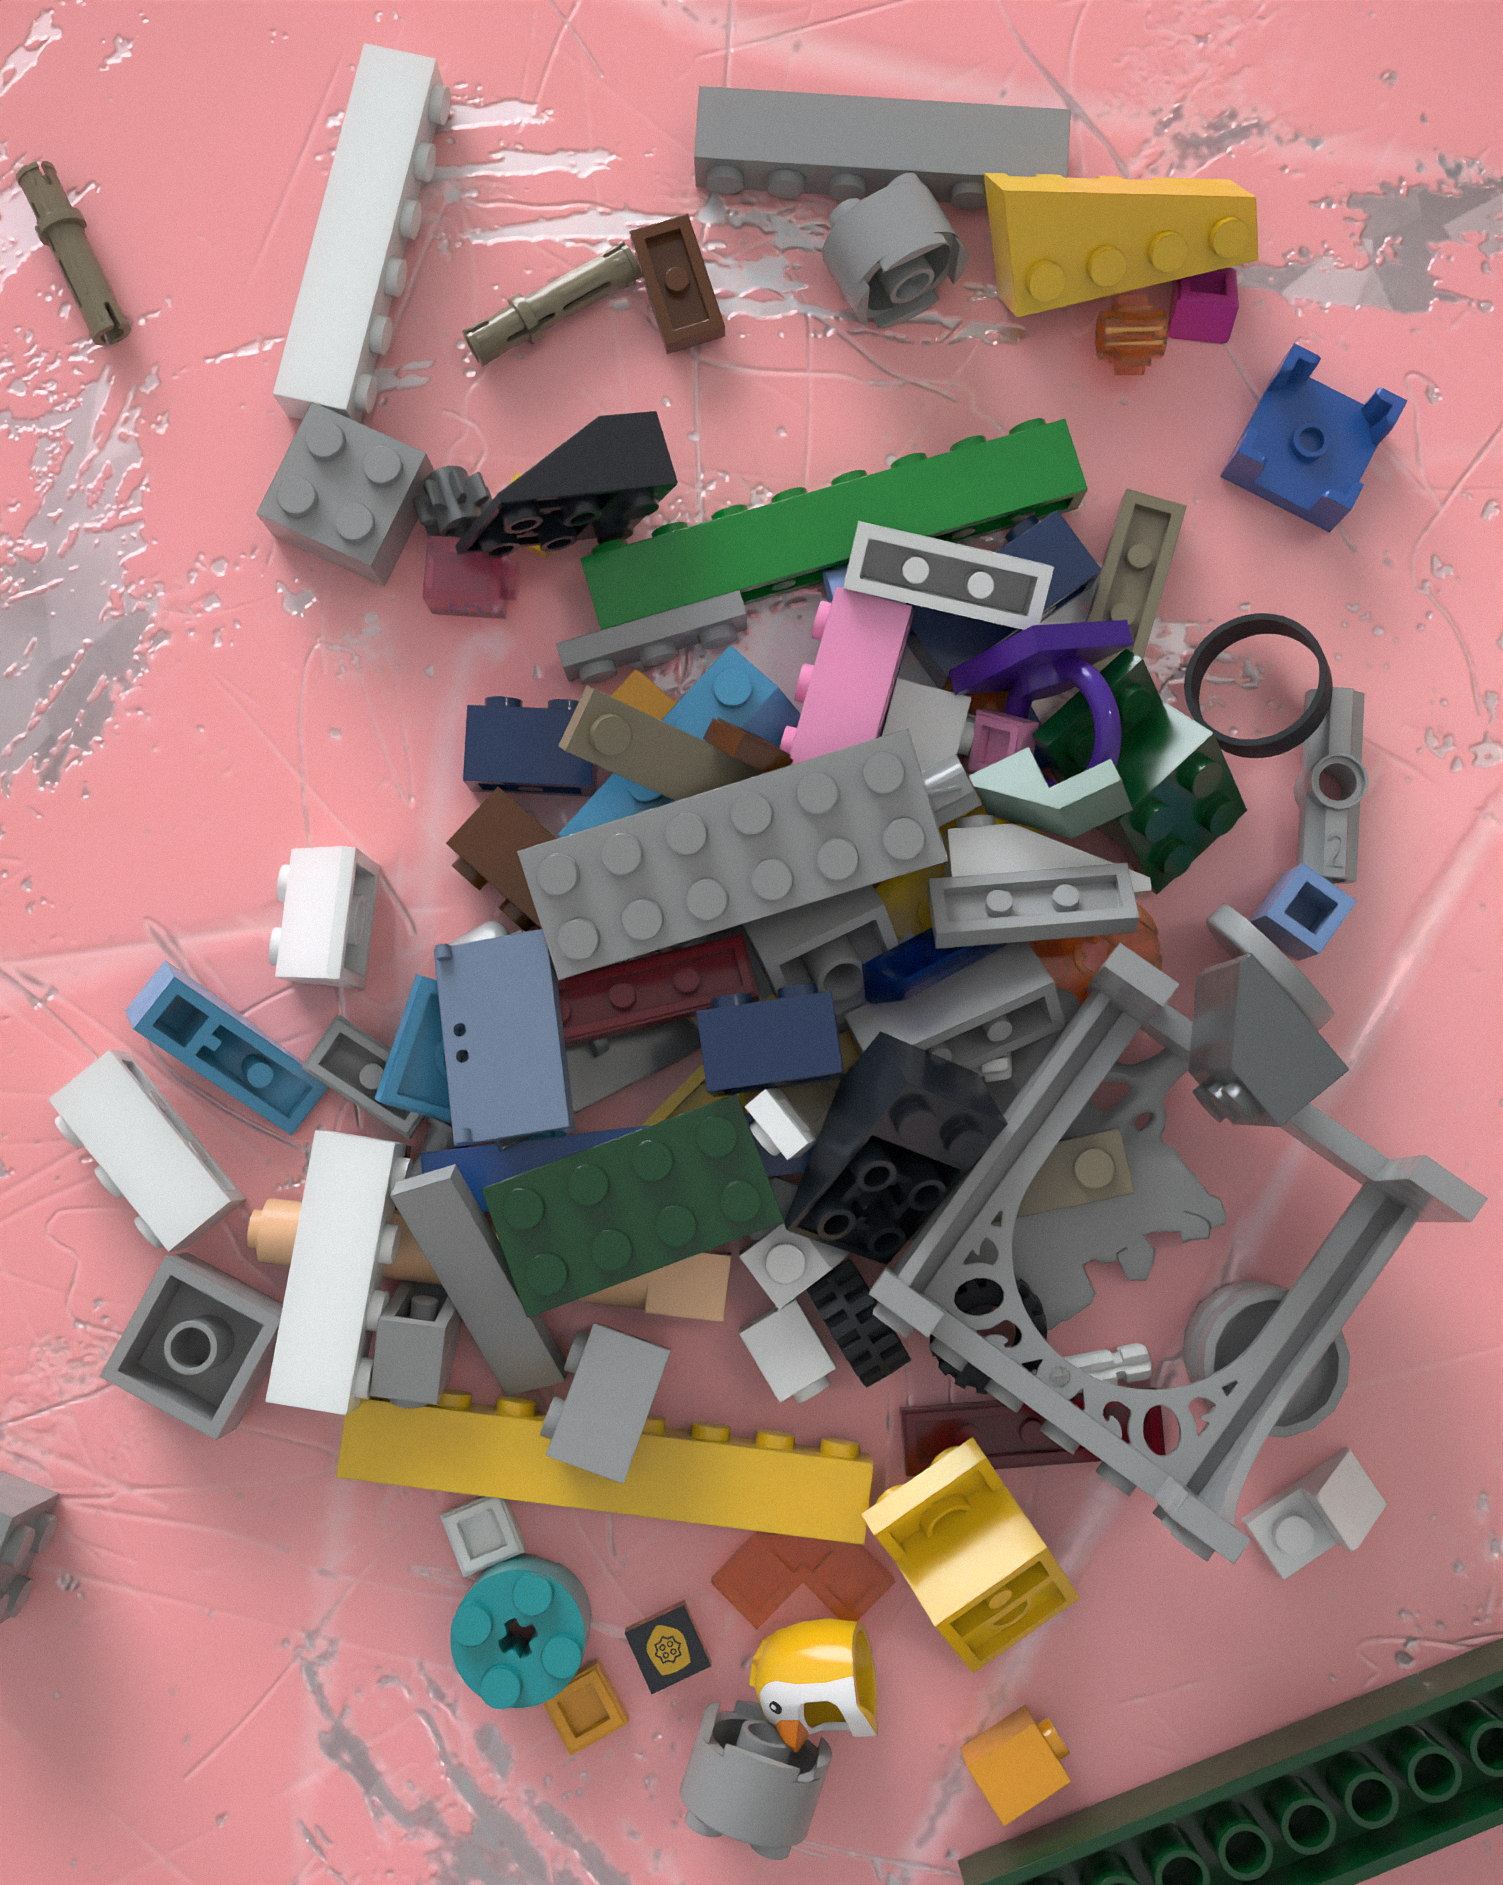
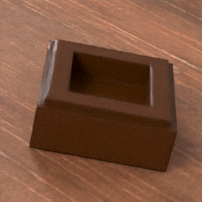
M719 717L717 720L712 719L703 737L704 740L731 757L766 773L789 766L793 761L790 758L791 754L766 739Z

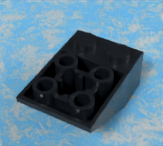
M657 411L598 416L501 490L455 545L457 555L481 552L483 558L495 559L510 555L520 547L540 545L542 551L552 552L565 549L575 544L578 540L596 538L597 543L601 544L616 539L626 540L634 533L633 528L644 517L659 509L658 503L678 484Z
M880 1031L839 1083L784 1222L786 1230L888 1265L1008 1125L979 1074Z

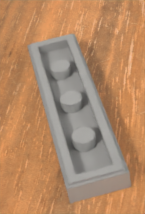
M454 1164L396 1182L390 1195L391 1199L507 1397L565 1382L568 1374L564 1370L566 1359L541 1315L537 1314L529 1318L526 1317L501 1244L457 1165Z

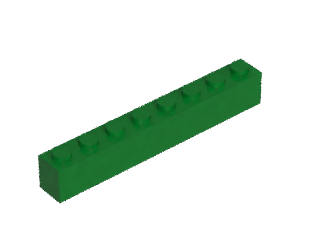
M1043 418L1031 419L1013 427L1009 431V435L988 441L982 435L968 437L952 445L950 452L929 458H927L925 453L909 454L894 461L890 465L891 469L870 475H867L865 470L850 471L833 479L829 487L807 492V489L804 487L791 488L772 497V503L749 510L746 505L742 504L725 507L715 512L711 516V521L690 527L685 522L666 524L655 529L651 533L652 538L628 544L624 539L601 543L591 550L592 555L580 558L601 630L737 590H740L743 603L747 605L823 583V571L848 565L858 521L958 544L1013 528L1032 515L1041 520L1055 510H1058L1060 514L1076 510L1088 488L1066 419L1046 424Z

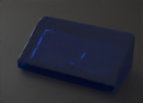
M931 927L862 964L865 999L870 1004L905 1001L1006 946L1007 943L936 949L933 928Z

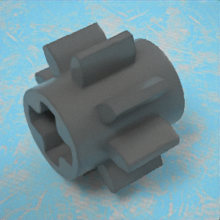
M445 466L436 469L425 478L423 488L426 495L413 498V503L421 525H424L428 537L434 539L441 536L443 542L455 546L493 499L480 472L469 476L468 472L460 466Z

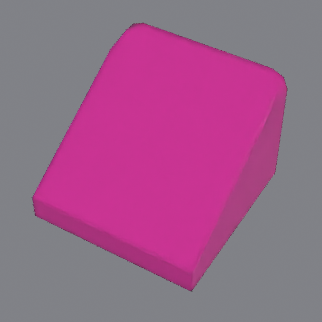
M1234 268L1219 269L1172 281L1168 322L1169 337L1220 344L1227 343L1239 309L1237 275Z

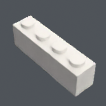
M315 1130L265 1402L347 1415L360 1406L361 1399L369 1400L371 1397L374 1358H368L372 1333L373 1331L377 1332L378 1318L389 1302V1292L380 1291L385 1264L393 1265L395 1263L401 1239V1226L392 1224L395 1204L390 1195L395 1183L411 1178L413 1171V1160L404 1158L407 1143L334 1131Z

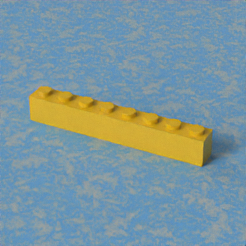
M444 1389L437 1405L427 1404L419 1408H404L392 1404L389 1398L371 1396L369 1400L361 1399L360 1406L345 1415L336 1478L862 1545L865 1543L867 1523L861 1514L869 1509L874 1463L870 1453L859 1452L860 1443L853 1440L824 1437L821 1438L820 1447L795 1444V1434L789 1432L759 1429L756 1431V1439L730 1436V1426L707 1421H693L691 1431L665 1428L666 1418L648 1414L624 1484L546 1456L551 1439L540 1436V1432L547 1412L536 1411L537 1402L530 1399L498 1397L497 1406L471 1403L472 1393Z

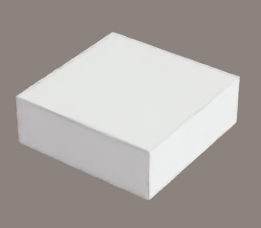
M479 1496L443 1511L440 1515L463 1577L524 1553L527 1548L508 1499Z

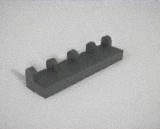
M682 1019L567 1047L566 1055L573 1114L701 1050L699 1030L688 1019ZM535 1134L496 1140L494 1142L499 1152Z

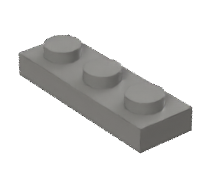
M740 590L562 641L556 643L569 682L580 679L582 684H595L616 676L618 673L617 667L641 661L643 667L661 665L675 659L678 656L677 650L700 643L703 649H714L728 645L738 639L737 632L747 630V613Z
M1127 863L928 879L927 895L936 949L1136 933L1139 913Z

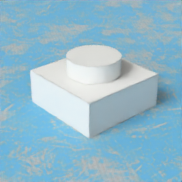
M780 1088L765 1089L745 1106L755 1119L749 1125L753 1135L771 1155L776 1156L781 1152L787 1160L801 1157L815 1145L818 1138L817 1134Z

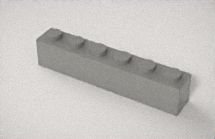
M699 86L694 151L696 187H707L719 194H735L742 189L769 191L772 195L781 198H795L803 193L830 195L833 199L844 202L851 198L861 200L886 188L896 177L905 173H914L918 176L921 183L930 189L937 202H948L961 209L975 210L987 205L984 173H1006L1008 176L1035 177V174L1061 175L1064 178L1068 177L1071 109Z

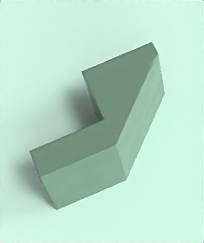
M1029 747L969 775L988 815L1068 838L1077 837L1133 810L1123 782L1111 759L1050 788Z

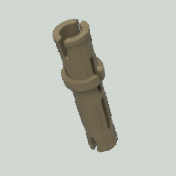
M37 161L25 165L16 174V180L37 219L35 231L42 244L50 247L87 324L95 345L105 346L104 333H106L110 345L122 341L130 334L131 326L125 319L86 238L84 228L87 227V223L79 209L72 207L57 176V171L51 162L42 161L41 163L45 175H42Z
M621 241L616 246L603 252V254L560 276L541 289L525 297L520 293L508 299L509 306L484 321L464 329L462 333L477 362L483 367L501 356V354L526 341L534 344L544 338L543 332L554 326V324L583 310L616 289L641 278L640 267L628 245Z

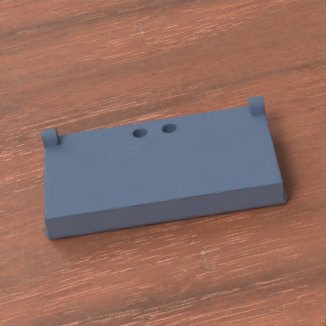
M533 930L451 946L449 944L436 945L434 959L454 1146H466L562 1130L565 1133L574 1131L575 1122L558 980L543 930ZM462 1025H465V1027H463V1028L460 1030V1034H459V1033L457 1032L458 1028H459L460 1026H462Z

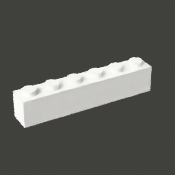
M366 43L363 45L273 390L274 397L288 417L303 420L311 402L358 423H361L363 412L371 413L377 396V378L373 375L378 354L385 355L391 342L392 320L388 317L392 298L393 296L400 297L406 283L407 263L403 259L407 240H414L420 228L422 208L418 197L422 181L430 182L435 169L436 147L432 142L437 124L445 125L450 110V88L444 86L435 58Z

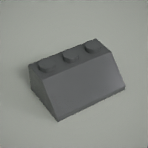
M1252 953L1207 967L1197 975L1188 1072L1199 1084L1193 1090L1196 1099L1219 1123L1228 1118L1232 1124L1281 1127L1350 1070Z

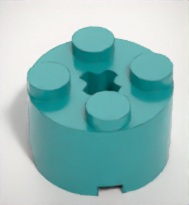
M521 1553L486 1568L471 1585L452 1619L451 1652L455 1666L466 1685L480 1696L487 1705L502 1710L506 1708L536 1706L559 1694L575 1676L587 1646L591 1623V1607L587 1593L580 1580L570 1569L558 1562L556 1564L533 1554ZM515 1618L521 1627L531 1624L535 1627L531 1639H525L522 1634L514 1635L510 1631Z

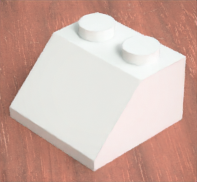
M333 846L291 849L290 865H282L277 882L278 901L284 903L281 928L275 927L273 929L269 944V962L271 965L276 966L275 977L289 982L365 990L380 871L379 864L356 847Z

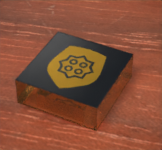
M685 1600L636 1622L625 1629V1636L651 1694L712 1666V1659Z

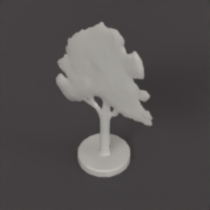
M1222 903L1207 918L1206 923L1209 931L1231 958L1234 959L1252 953L1317 1031L1334 1017V1011L1326 999L1307 977L1240 913ZM1056 988L1067 1026L1079 1010L1080 1001L1071 992ZM1065 1028L1012 1051L1013 1071L1012 1077L1009 1079L986 1082L985 1076L980 1077L1002 1114L1006 1112ZM1166 1047L1157 1055L1137 1064L1123 1065L1116 1061L1102 1082L1129 1083L1132 1089L1115 1107L1105 1111L1096 1110L1089 1099L1061 1138L1065 1139L1120 1127L1135 1194L1016 1218L1012 1243L1015 1279L1018 1281L1020 1279L1024 1280L1030 1285L1032 1293L1039 1297L1044 1314L1046 1315L1047 1330H1052L1060 1322L1071 1319L1092 1303L1096 1293L1083 1267L1092 1259L1103 1263L1119 1261L1127 1280L1146 1281L1154 1263L1155 1248L1145 1238V1235L1156 1232H1180L1182 1241L1185 1243L1190 1240L1209 1239L1210 1229L1225 1224L1227 1214L1220 1198L1210 1195L1198 1180L1196 1174L1191 1172L1180 1158L1176 1149L1173 1146L1166 1145L1160 1138L1161 1133L1165 1129L1167 1117L1164 1107L1165 1098L1175 1082L1189 1070V1063ZM1144 1112L1149 1113L1151 1116L1146 1127L1138 1130L1135 1126L1136 1119ZM1001 1222L991 1223V1225L1000 1227ZM985 1238L980 1247V1255L977 1256L971 1250L963 1264L981 1262L993 1265L998 1258L997 1248L988 1238ZM978 1305L970 1309L966 1314L983 1315L990 1313L994 1305Z

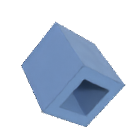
M1302 863L1282 873L1249 922L1271 942L1299 961L1321 953L1357 901Z

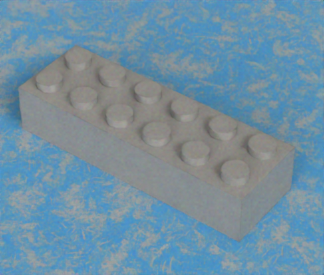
M909 728L517 851L558 980L947 861L946 849Z

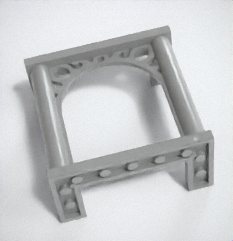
M1119 943L1084 989L1089 993V996L1003 1114L1008 1125L938 1205L893 1269L888 1266L885 1267L868 1294L878 1301L872 1313L906 1339L914 1329L927 1338L932 1334L936 1338L929 1348L961 1372L968 1362L991 1378L984 1389L1014 1412L1018 1413L1024 1403L1046 1419L1039 1430L1069 1453L1074 1454L1081 1444L1100 1458L1102 1462L1096 1469V1472L1120 1491L1130 1497L1135 1488L1139 1487L1158 1503L1152 1513L1162 1521V1525L1171 1531V1535L1196 1555L1208 1562L1216 1551L1235 1564L1251 1541L1236 1526L1235 1515L1238 1500L1249 1471L1272 1428L1416 1222H1472L1488 1198L1427 1155L1395 1159L1387 1158L1309 1103L1280 1128L1363 1186L1249 1347L1218 1372L1187 1385L1165 1389H1135L1118 1386L1097 1379L1070 1364L1039 1333L1031 1321L1018 1292L1013 1268L1012 1243L1015 1220L1020 1203L1040 1167L1139 1029L1187 1063H1189L1193 1022L1167 1004V1001L1180 984ZM1002 1211L1000 1227L992 1226L991 1222L998 1212ZM985 1238H988L997 1248L998 1258L993 1265L981 1262L963 1264L971 1250L977 1256L980 1255V1247ZM975 1278L993 1280L1001 1286L1004 1292L1003 1301L998 1308L990 1313L983 1315L966 1314L959 1310L954 1302L955 1292L959 1286ZM1008 1320L1020 1329L1021 1339L1017 1345L1005 1347L1004 1344L1008 1342L1006 1337L999 1334H990L983 1337L976 1331L990 1329L1000 1322ZM1041 1359L1036 1374H1033L1021 1365L1022 1363ZM1057 1367H1063L1069 1373L1067 1384L1061 1387L1053 1385L1050 1381V1373ZM1235 1381L1234 1385L1226 1395L1222 1387ZM1081 1389L1084 1403L1083 1410L1070 1401ZM1205 1398L1212 1401L1214 1406L1206 1414L1199 1416V1418L1207 1423L1200 1434L1197 1435L1195 1419L1187 1407L1193 1399ZM1118 1401L1129 1408L1130 1416L1127 1423L1129 1443L1122 1439L1121 1426L1112 1415H1109L1108 1420H1105L1103 1409L1108 1402ZM1156 1405L1169 1408L1175 1415L1179 1425L1177 1446L1167 1455H1158L1152 1452L1146 1444L1143 1435L1145 1415L1150 1408Z

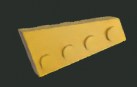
M984 173L997 294L999 299L1017 318L1259 260L1256 196L1230 179L1153 177L1152 180L1123 179L1121 176L1064 178L1061 175L1035 174V177L1008 176L1006 173Z

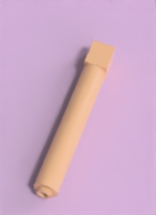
M269 1198L263 1210L255 1209L252 1212L247 1231L248 1248L256 1249L259 1263L291 1265L302 1202ZM394 1213L392 1224L401 1226L400 1245L395 1263L393 1265L385 1264L382 1278L442 1285L401 1214ZM490 1225L498 1238L494 1225ZM708 1250L574 1301L645 1310V1313L723 1322L732 1253Z

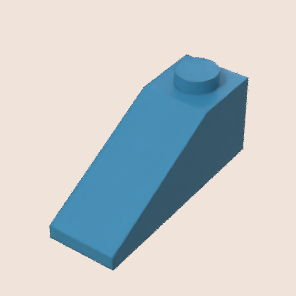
M166 960L125 1010L133 1030L291 1136L329 1088V1086L301 1069L304 1064L303 1061L214 993Z

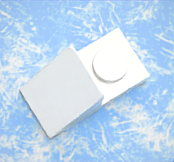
M1345 1447L1240 1520L1276 1574L1285 1580L1337 1543L1349 1552L1356 1550L1387 1504L1352 1451Z

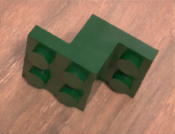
M1125 648L1099 673L1111 688L1120 714L1122 738L1116 770L1123 782L1133 810L1096 827V829L1122 847L1135 872L1150 877L1151 890L1157 895L1173 879L1185 873L1191 863L1217 838L1230 831L1237 820L1247 811V808L1214 732L1161 700L1143 658ZM1080 691L1032 734L1057 783H1061L1084 772L1092 756L1094 723L1089 705Z

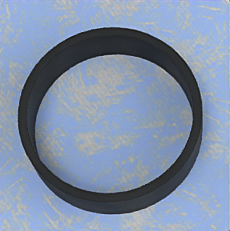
M1255 613L1237 617L1213 630L1194 651L1187 666L1184 681L1186 703L1194 720L1214 732L1223 751L1245 758H1266L1280 755L1303 743L1317 730L1325 718L1333 691L1330 667L1322 648L1313 634L1300 623L1290 618L1269 613ZM1260 634L1287 636L1309 648L1318 659L1319 683L1312 703L1294 724L1272 736L1259 739H1238L1216 731L1204 721L1199 704L1201 683L1210 664L1224 649L1241 639Z

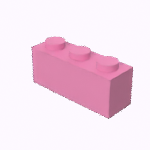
M838 586L835 588L832 603L820 602L812 630V638L821 641L814 665L803 664L795 691L794 701L804 703L797 728L786 726L779 747L791 754L790 758L793 759L791 765L880 737L914 616L912 606Z

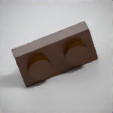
M687 213L629 231L631 245L641 270L642 279L666 353L670 354L725 337L723 318L689 214Z

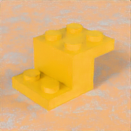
M973 1437L960 1446L950 1447L942 1451L935 1457L929 1468L906 1484L896 1485L886 1490L873 1507L861 1514L873 1535L899 1567L936 1629L972 1673L981 1669L1080 1599L1059 1564Z

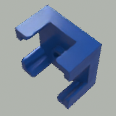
M1294 343L1271 377L1220 477L1330 533L1352 510L1364 486L1359 481L1379 443L1395 426L1408 400L1384 388H1377L1366 403L1362 404L1309 377L1319 364L1321 358L1319 355Z

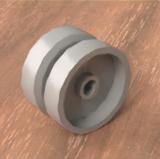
M1243 1280L1218 1288L1201 1302L1191 1317L1184 1335L1183 1361L1190 1383L1218 1372L1243 1353L1258 1336L1290 1289L1274 1283ZM1342 1329L1268 1436L1286 1438L1312 1430L1335 1411L1348 1385L1350 1354ZM1235 1381L1222 1387L1226 1395L1234 1385ZM1202 1398L1210 1408L1214 1406L1212 1401Z

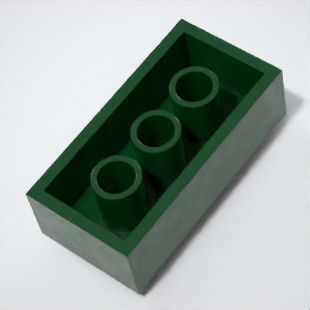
M737 1093L481 1188L527 1318L784 1222Z

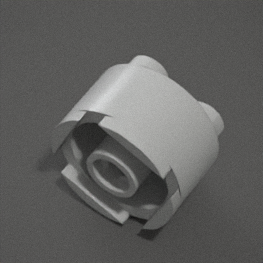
M905 173L896 177L886 188L869 195L862 201L858 198L845 200L829 215L828 222L832 230L823 245V261L857 319L865 326H867V319H874L878 328L898 325L916 317L940 299L935 289L947 277L950 278L954 285L966 268L968 261L966 248L930 189L922 184L914 173Z
M737 1700L733 1712H718L721 1701L711 1703L704 1710L680 1786L681 1799L688 1808L685 1823L700 1835L720 1837L724 1834L733 1839L749 1843L751 1848L763 1857L772 1860L786 1859L789 1856L791 1847L802 1842L808 1834L832 1758L831 1748L821 1736L818 1748L806 1739L799 1751L795 1753L783 1743L775 1725L764 1719L759 1703Z

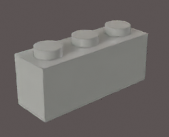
M1027 941L1002 943L844 1014L859 1057L881 1031L970 1070L1066 1028L1055 982Z

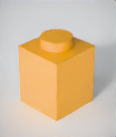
M1026 1704L960 1747L967 1769L1004 1827L1072 1782L1061 1759L1070 1754L1069 1749L1049 1717L1037 1723Z

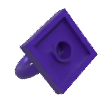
M1127 620L1032 625L949 670L955 695L1009 691L1004 713L1025 719L1029 718L1033 701L1056 696L1077 687L1089 705L1094 723V747L1086 770L1109 759L1112 760L1116 768L1122 738L1120 714L1111 688L1092 665L1134 645ZM1041 771L1049 788L1058 784Z

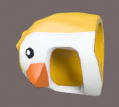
M833 1618L803 1621L777 1630L762 1640L752 1659L749 1685L755 1687L764 1719L775 1725L786 1746L796 1753L809 1735L820 1731L848 1730L851 1731L853 1737H878V1722L876 1721V1670L871 1643L864 1624Z

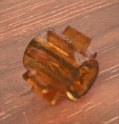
M1118 294L1117 304H1112L1111 311H1100L1098 314L1095 331L1096 354L1098 359H1109V363H1114V375H1144L1145 366H1151V359L1162 358L1165 354L1168 338L1167 316L1164 310H1154V306H1148V294Z

